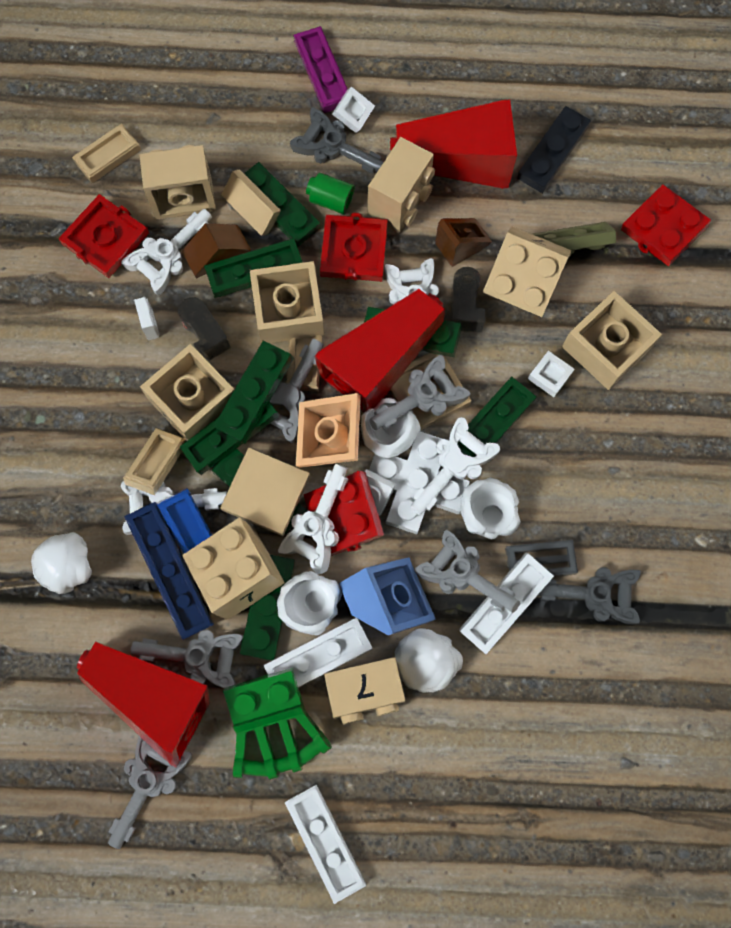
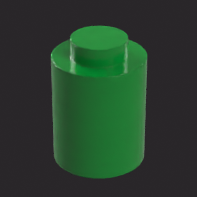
M320 172L316 177L312 176L306 188L309 202L343 215L347 213L355 192V185Z

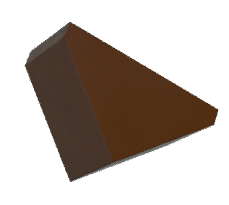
M442 218L438 222L435 244L452 267L484 249L492 242L475 218Z
M205 223L185 246L182 253L197 279L206 274L204 265L250 252L251 248L238 225Z

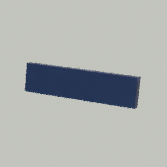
M153 502L124 516L182 640L214 625L171 531L157 506V502Z

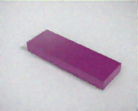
M319 26L294 34V43L323 112L327 113L335 110L348 88L322 27Z

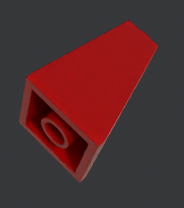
M510 99L396 124L395 137H390V152L399 138L402 137L434 154L432 168L435 169V176L502 189L509 188L517 159Z
M420 289L414 291L318 351L314 357L320 377L342 395L355 393L361 395L360 410L362 412L374 409L444 322L445 308H443V303L431 293L427 295Z
M95 642L91 650L86 649L77 663V669H79L77 674L80 680L164 760L177 768L210 704L208 687L190 678Z

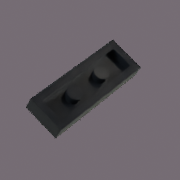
M565 105L518 172L517 179L543 194L588 129L591 120Z

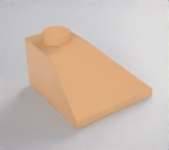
M355 393L299 402L296 450L297 467L358 461L361 395Z

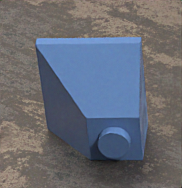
M409 557L366 567L339 583L351 615L388 636L436 620Z

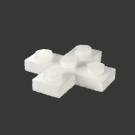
M420 431L413 442L408 460L396 456L383 458L376 454L374 455L369 470L396 483L392 491L396 494L386 520L387 525L418 534L425 511L418 515L410 506L415 502L413 497L420 488L426 489L440 472V454L437 452L436 446L442 438ZM453 476L435 497L438 501L434 506L459 514L461 497L465 487L469 486L470 481Z

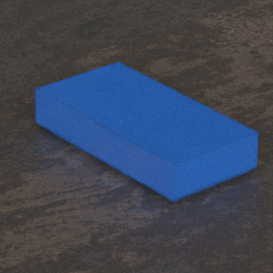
M188 488L157 503L183 554L212 536Z

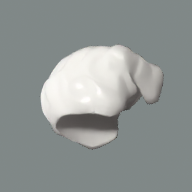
M392 398L382 399L374 409H368L361 415L360 430L365 446L383 458L395 457L408 450L421 430L419 421L412 410L396 418L397 423L386 430L384 427L378 430L372 428L369 419L375 416L374 412L384 405H387L389 408L398 403V401Z
M494 478L477 480L465 487L461 497L460 511L466 528L470 533L478 534L488 539H495L498 535L508 536L513 534L521 523L518 515L517 505L519 504L517 493L507 483H502Z
M71 532L54 535L41 543L34 550L31 559L34 578L43 587L58 594L71 592L76 585L87 583L91 577L92 570L87 560L88 548L84 539L79 534Z
M313 571L295 575L281 587L277 600L278 617L286 626L298 632L310 635L322 634L332 619L338 615L337 604L342 595L340 585L336 580L319 576Z
M415 629L404 637L395 649L400 679L408 688L422 693L445 689L452 678L456 676L457 671L462 669L463 657L452 646V640L429 629Z

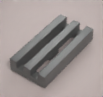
M573 540L506 546L507 567L510 571L520 560H515V554L567 549V555L536 557L534 559L541 565L569 562V567L546 569L554 577L576 575L578 569Z

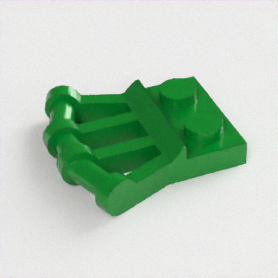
M293 668L225 687L223 690L233 722V729L237 735L233 778L253 775L265 776L271 780L278 778L279 773L292 770L295 773L303 770L302 766L320 752L325 754L332 748L327 737L305 711ZM296 718L313 740L300 751H298L289 719ZM276 723L279 724L288 756L275 759L266 726ZM255 730L264 762L245 760L247 732Z

